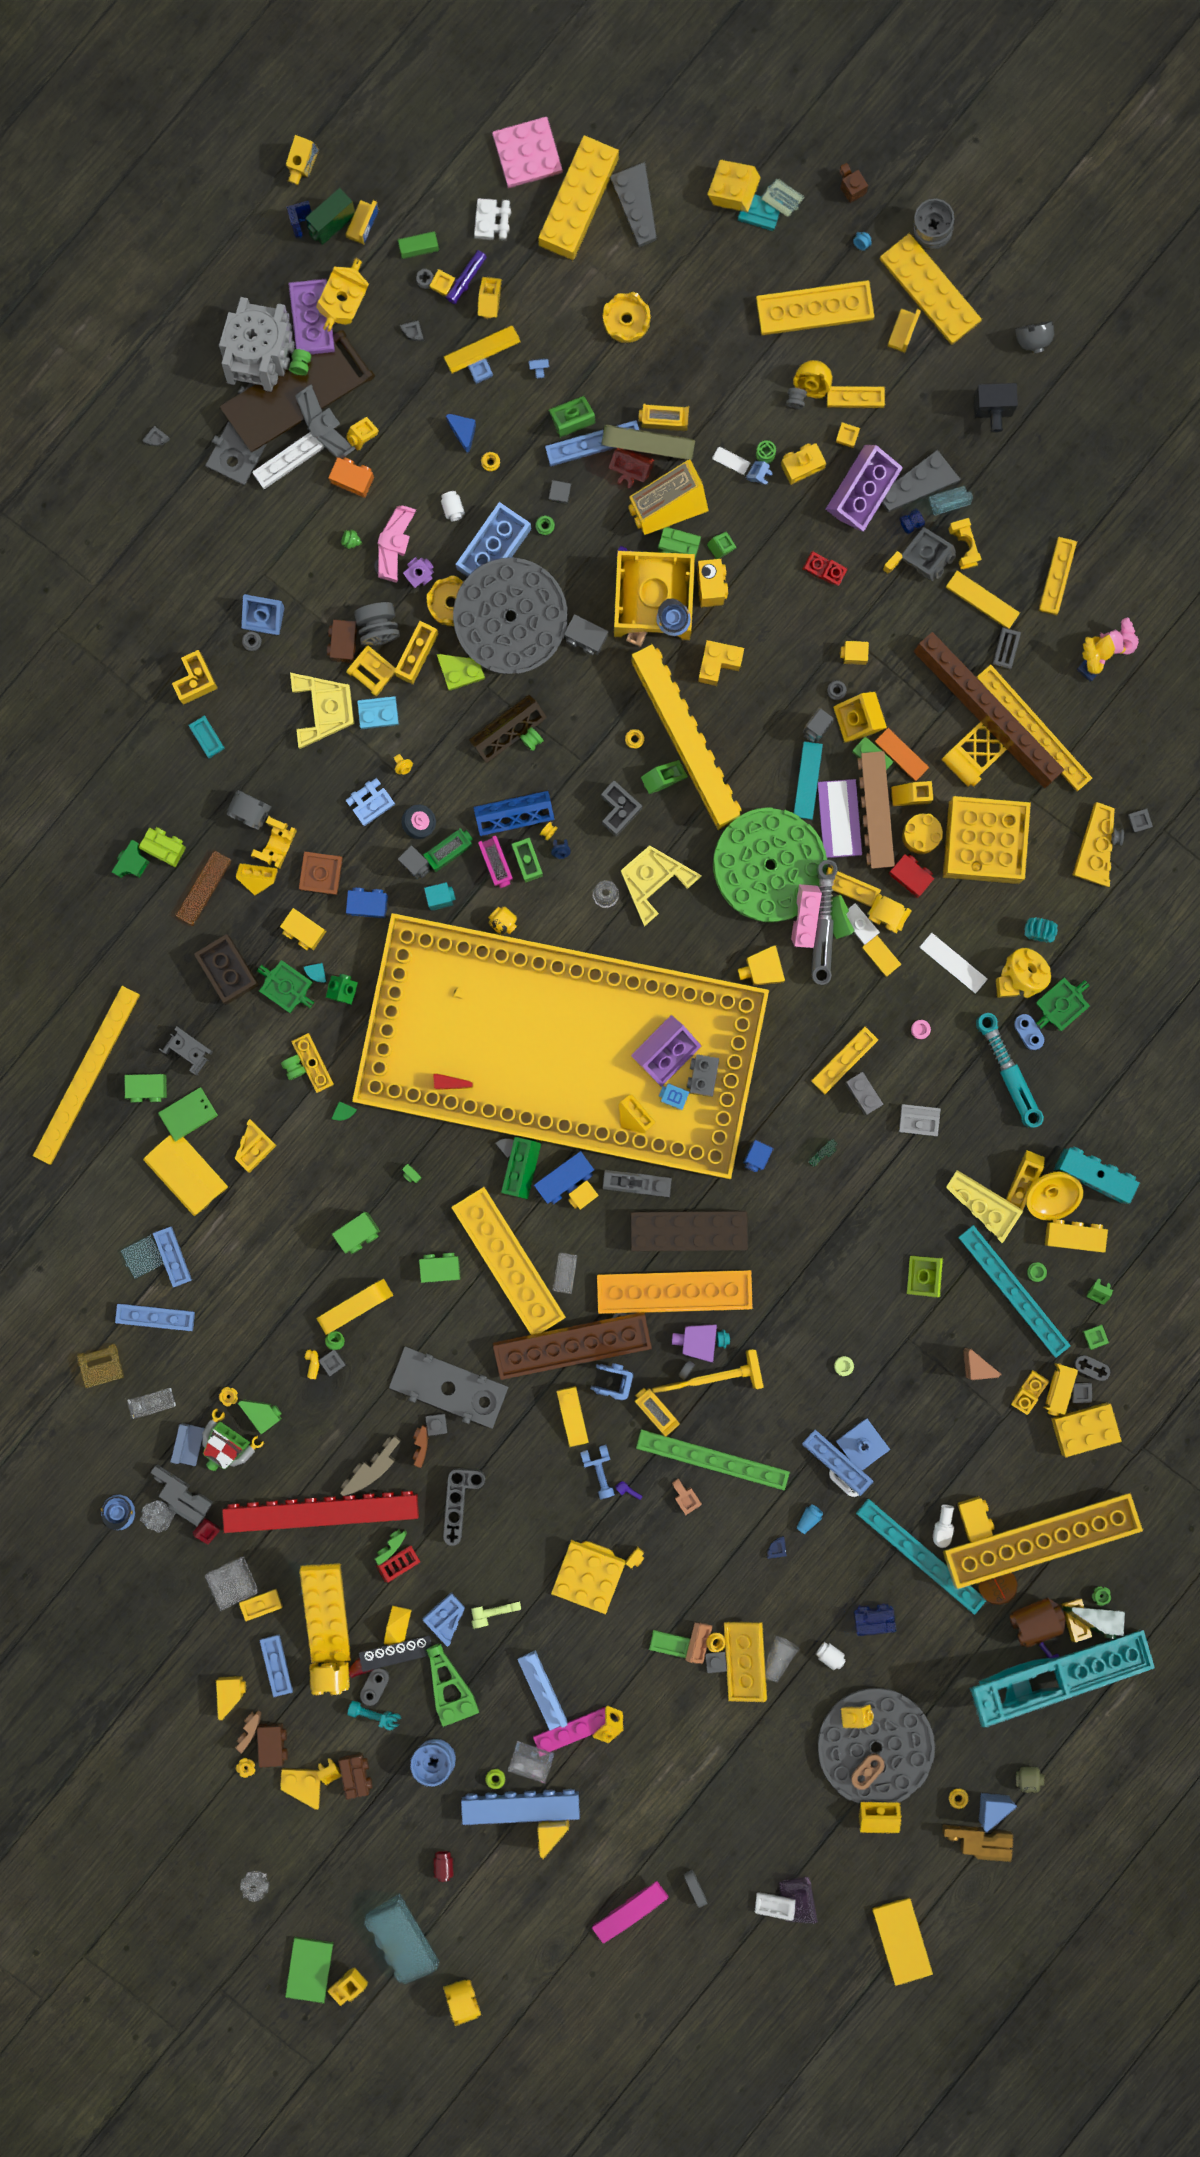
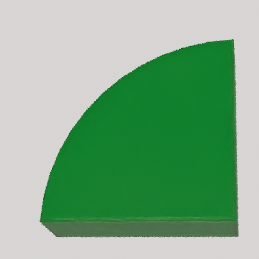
M339 1101L332 1119L337 1121L346 1120L353 1116L357 1109Z

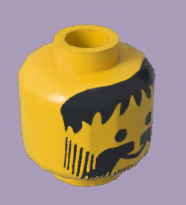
M497 907L488 917L490 919L489 925L500 935L506 932L510 934L517 927L514 924L517 921V917L506 907Z

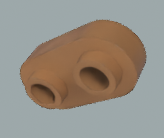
M870 1754L855 1769L851 1780L857 1789L863 1790L868 1788L883 1771L884 1761L882 1757L878 1754ZM876 1760L877 1765L871 1766V1761ZM859 1775L864 1776L863 1781L857 1780Z

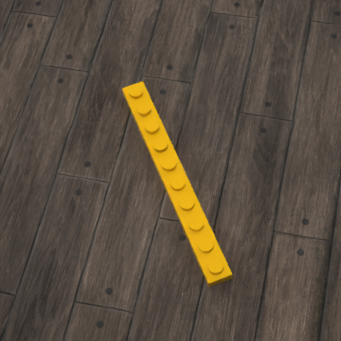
M124 986L119 990L33 1154L34 1157L50 1165L54 1161L140 996L136 992Z

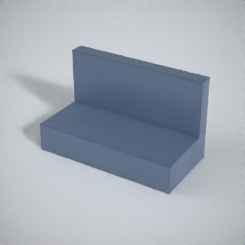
M185 1423L179 1425L171 1463L196 1466L202 1443V1433L205 1428Z

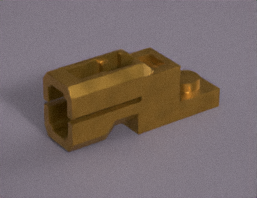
M943 1825L942 1833L948 1840L957 1841L961 1838L960 1850L963 1854L974 1855L977 1859L1011 1862L1012 1849L1010 1848L1013 1846V1834L1011 1831L994 1830L991 1834H984L981 1827Z

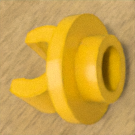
M400 754L393 757L397 763L395 767L397 774L404 775L410 772L413 765L410 759L404 760Z

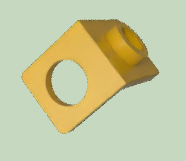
M607 1706L605 1708V1724L593 1734V1738L610 1743L623 1731V1712ZM610 1713L617 1716L618 1722H614L611 1719Z

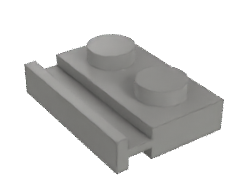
M902 1104L899 1132L938 1136L940 1108Z

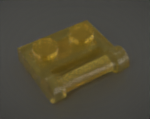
M115 1344L109 1345V1348L85 1355L84 1353L77 1355L86 1388L124 1377ZM111 1355L112 1361L87 1367L88 1361Z

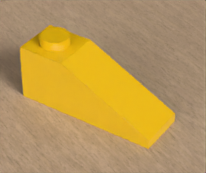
M1028 1150L1026 1151L1006 1197L1007 1201L1022 1210L1024 1209L1027 1192L1031 1185L1039 1178L1044 1168L1045 1157Z
M576 1386L557 1390L570 1447L589 1443Z

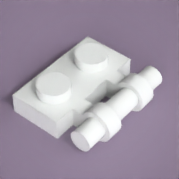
M478 199L475 238L494 240V232L499 233V239H507L510 227L508 225V217L511 215L510 201L503 200L502 207L496 208L497 200ZM496 216H501L500 224H495Z

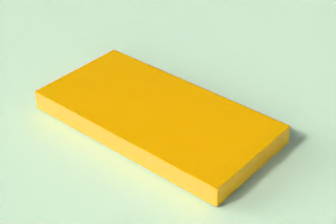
M725 1622L724 1633L729 1701H767L762 1622Z
M910 1897L872 1908L895 1986L933 1975Z

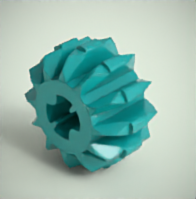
M1029 918L1025 925L1024 935L1034 941L1053 942L1057 936L1058 925L1048 919Z

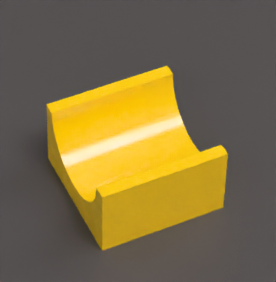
M618 551L614 637H622L625 634L635 632L664 633L657 624V613L663 601L673 598L679 600L689 610L691 618L687 631L677 636L681 637L682 640H690L695 554Z

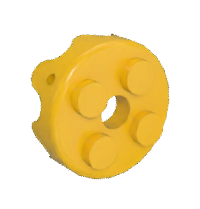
M635 292L617 294L604 306V327L607 333L617 341L624 343L637 341L642 338L649 328V306ZM624 315H630L632 321L624 323L621 318Z
M449 576L436 581L427 594L429 612L437 622L446 626H454L453 607H448L446 601L449 598H456L458 590L464 582L457 576Z
M1029 948L1017 949L1008 956L1007 963L1002 970L1003 976L1012 977V987L1024 991V997L1026 998L1043 991L1051 980L1050 967L1039 953Z

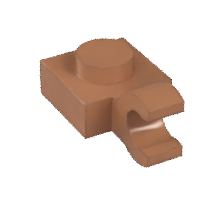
M679 1479L672 1482L679 1493L675 1500L685 1515L702 1505L692 1488L685 1490Z

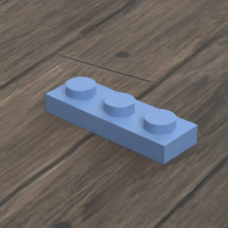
M168 1227L153 1233L172 1286L176 1287L192 1281L173 1228Z
M280 1634L260 1639L273 1697L292 1693L293 1688Z

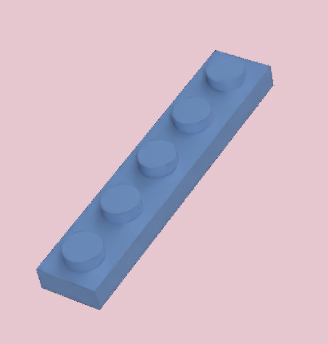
M637 421L618 425V427L639 430ZM603 430L545 446L550 466L615 447L601 444Z

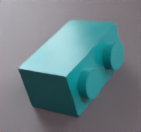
M447 882L424 888L431 911L453 906L452 901L456 900L452 886H448Z

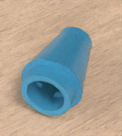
M813 1504L806 1507L796 1526L797 1529L806 1534L807 1531L822 1520L823 1512Z

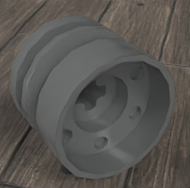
M937 198L928 199L920 204L914 216L913 230L914 237L921 246L928 249H939L949 242L954 225V211L951 206L944 200Z
M374 603L354 611L356 624L364 626L358 632L362 636L360 638L361 645H382L400 637L399 630L396 629L398 624L396 622H389L396 616L392 603Z

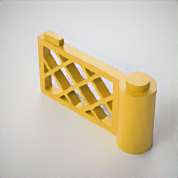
M980 722L941 760L967 787L970 785L974 787L981 780L979 776L1007 749L1000 743V751L998 753H990V743L1000 742L998 740H990V731ZM978 729L986 730V739H976V731ZM965 742H973V752H966L961 746ZM976 743H986V753L976 752ZM976 756H986V765L983 768L976 762Z

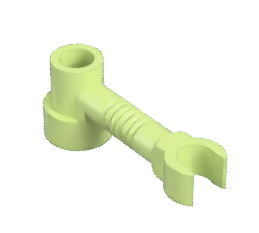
M520 1602L483 1610L482 1606L471 1609L473 1629L487 1626V1617L521 1610Z

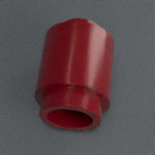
M436 1852L433 1858L434 1878H438L439 1882L450 1881V1878L454 1876L451 1852Z

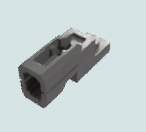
M605 1170L603 1189L670 1197L672 1178Z
M156 1465L151 1472L155 1475L153 1478L162 1484L164 1482L167 1483L159 1497L168 1502L169 1509L198 1526L205 1517V1513L212 1506L213 1501L202 1494L193 1495L187 1491L190 1487L188 1483L163 1467Z

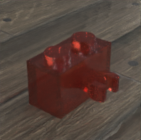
M617 448L614 451L609 469L622 473L623 475L618 479V484L621 485L623 479H627V488H630L634 482L633 478L642 482L649 478L655 460L628 449Z

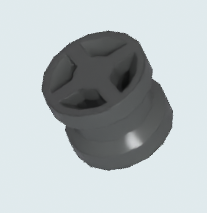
M799 388L788 389L789 399L786 401V406L794 409H803L805 406L804 398L807 392Z

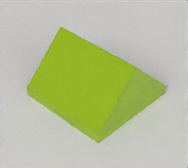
M910 1256L907 1294L940 1297L943 1259Z

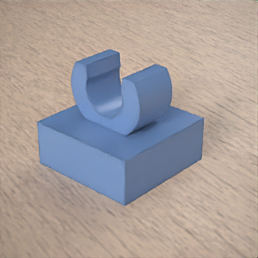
M548 359L529 360L530 369H536V378H543V368L549 367Z
M755 461L746 478L751 482L767 484L768 482L764 480L765 474L772 475V472L768 470L770 465L765 461Z

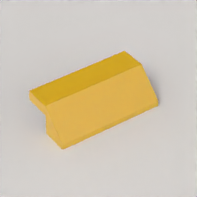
M171 1135L168 1136L143 1159L193 1216L200 1213L213 1199L228 1188L224 1181L184 1137L175 1142Z

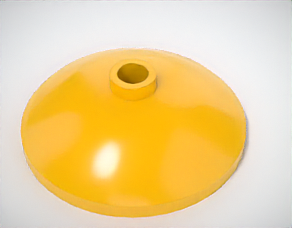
M1066 1172L1049 1173L1040 1177L1031 1185L1026 1195V1205L1030 1213L1036 1218L1049 1221L1061 1219L1071 1214L1079 1206L1083 1198V1188L1078 1178Z

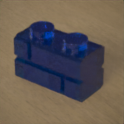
M878 1604L877 1608L869 1609V1606H859L858 1610H853L857 1636L896 1632L894 1608L892 1606Z

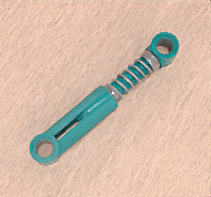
M992 1013L982 1014L976 1020V1027L986 1037V1040H989V1045L992 1046L991 1050H994L995 1059H998V1064L1001 1065L1000 1074L1022 1117V1123L1028 1128L1040 1126L1044 1119L1043 1113L1038 1109L1018 1065H1015L1014 1061H1012L1013 1059H1010V1054L1005 1049L1006 1045L1002 1043L1004 1040H1001V1035L998 1032L997 1018ZM984 1018L990 1019V1028H985L982 1025ZM1030 1113H1034L1037 1116V1121L1034 1124L1028 1120Z

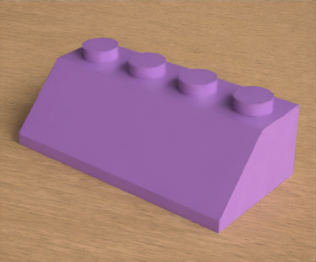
M865 445L826 510L838 520L864 532L903 467L877 445Z

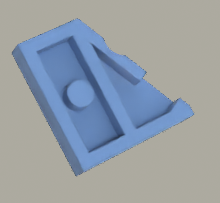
M451 1592L422 1618L447 1647L451 1643L454 1631H456L458 1621L464 1611V1605Z

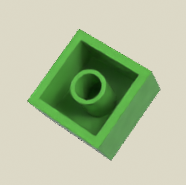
M364 1212L332 1235L345 1253L350 1252L354 1254L363 1248L361 1246L362 1243L365 1241L370 1243L378 1238L377 1233L380 1230L369 1213Z

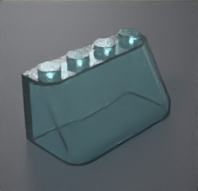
M400 1894L366 1914L364 1924L369 1932L372 1931L375 1935L374 1941L379 1949L382 1948L385 1952L384 1958L389 1966H393L396 1971L394 1975L399 1983H410L438 1969L439 1960Z

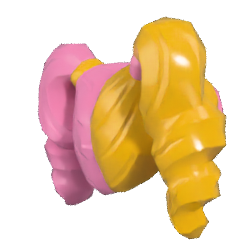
M1128 617L1122 619L1120 632L1115 629L1110 633H1101L1100 637H1086L1085 643H1083L1085 651L1082 654L1083 658L1087 661L1088 672L1098 674L1102 671L1105 661L1111 658L1113 654L1128 655L1136 650L1138 638L1134 634L1133 623Z

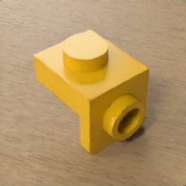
M870 1705L841 1708L843 1728H865L872 1724L873 1712Z

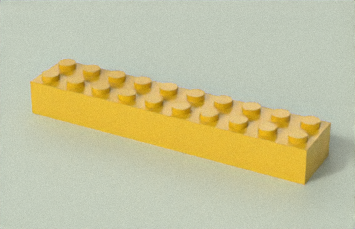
M652 644L632 654V664L714 824L720 830L740 817L741 808L737 801H733L731 795L733 793L728 783L724 784L722 778L724 775L720 767L716 768L714 765L715 757L711 750L707 751L705 747L706 740L703 734L697 732V722L693 716H689V707L685 699H680L679 687L676 682L672 683L671 672L668 666H663V657L658 648L655 649Z
M1129 1493L943 1551L954 1588L959 1589L1142 1532L1143 1530L1131 1494Z

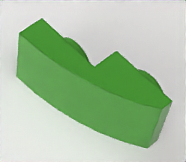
M841 894L832 897V912H830V915L832 916L831 919L834 920L833 933L836 939L852 934L855 930L846 915L849 909Z
M397 1530L389 1535L391 1539L388 1540V1544L391 1548L388 1549L386 1546L377 1552L378 1556H376L375 1560L378 1565L385 1562L399 1548L407 1534L406 1530L402 1532Z

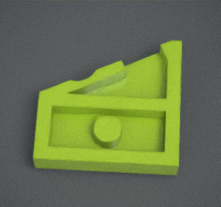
M442 654L437 655L449 691L485 679L481 665L473 659Z

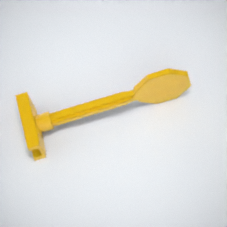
M751 1349L746 1351L748 1365L740 1366V1368L695 1377L684 1382L652 1388V1391L654 1393L668 1391L688 1385L696 1386L742 1376V1378L750 1376L753 1389L764 1387L756 1350Z

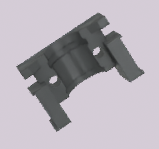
M176 1026L174 1030L177 1031V1034L175 1036L170 1034L172 1036L163 1050L160 1048L159 1050L165 1054H169L171 1050H174L193 1064L189 1071L198 1076L202 1067L209 1061L204 1057L205 1054L211 1055L213 1051Z

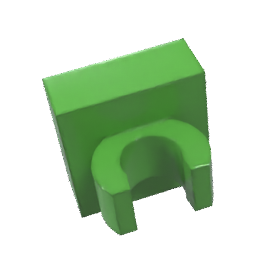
M1098 1279L1089 1289L1087 1297L1104 1305L1111 1297L1113 1290L1110 1289V1283L1103 1286L1100 1285L1101 1279Z

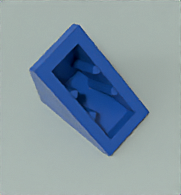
M452 414L446 415L451 429L466 453L469 452L476 428L475 420Z

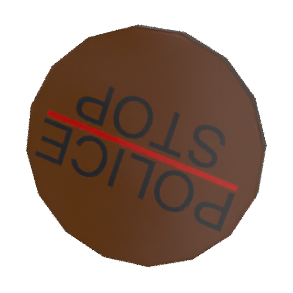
M1012 1572L979 1582L981 1596L991 1604L1000 1605L1007 1603L1017 1592L1018 1584Z

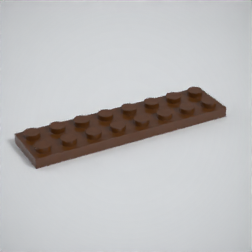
M644 1312L493 1343L501 1380L652 1349Z

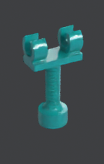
M352 1701L349 1706L348 1716L356 1718L357 1715H362L373 1720L375 1719L380 1722L379 1727H385L387 1730H392L399 1726V1724L392 1722L401 1719V1716L397 1713L391 1714L390 1711H387L384 1714H378L377 1712L362 1708L360 1706L361 1703Z

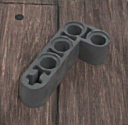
M455 1468L449 1474L444 1525V1541L448 1545L454 1546L461 1540L466 1488L478 1489L484 1485L486 1477L481 1470ZM460 1473L463 1480L459 1483L454 1482L452 1475ZM472 1475H480L482 1482L474 1484L471 1480ZM453 1492H458L461 1495L459 1502L452 1501L451 1494ZM455 1511L459 1514L460 1518L458 1521H452L449 1518V1514ZM459 1525V1528L455 1527V1535H458V1537H455V1540H451V1537L448 1535L452 1531V1526Z

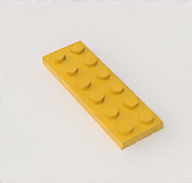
M910 233L880 256L882 263L951 345L981 322L982 319Z
M869 281L756 297L761 335L874 320Z
M340 1564L301 1566L300 1574L311 1662L350 1661L351 1653Z

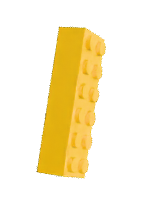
M585 135L583 136L539 235V246L574 261L619 159V150Z

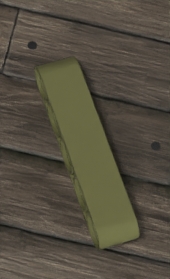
M604 425L601 444L615 448L692 460L695 440Z

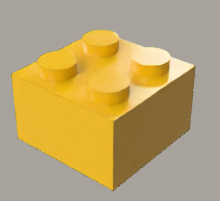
M720 160L708 196L713 205L748 212L760 180V175L754 166Z

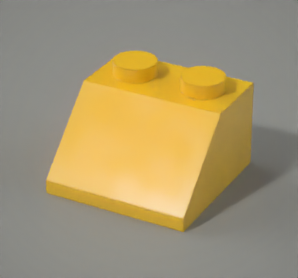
M875 692L861 693L833 707L845 743L872 735L887 728Z

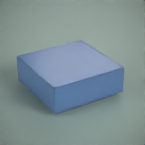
M485 358L468 366L476 384L493 376Z

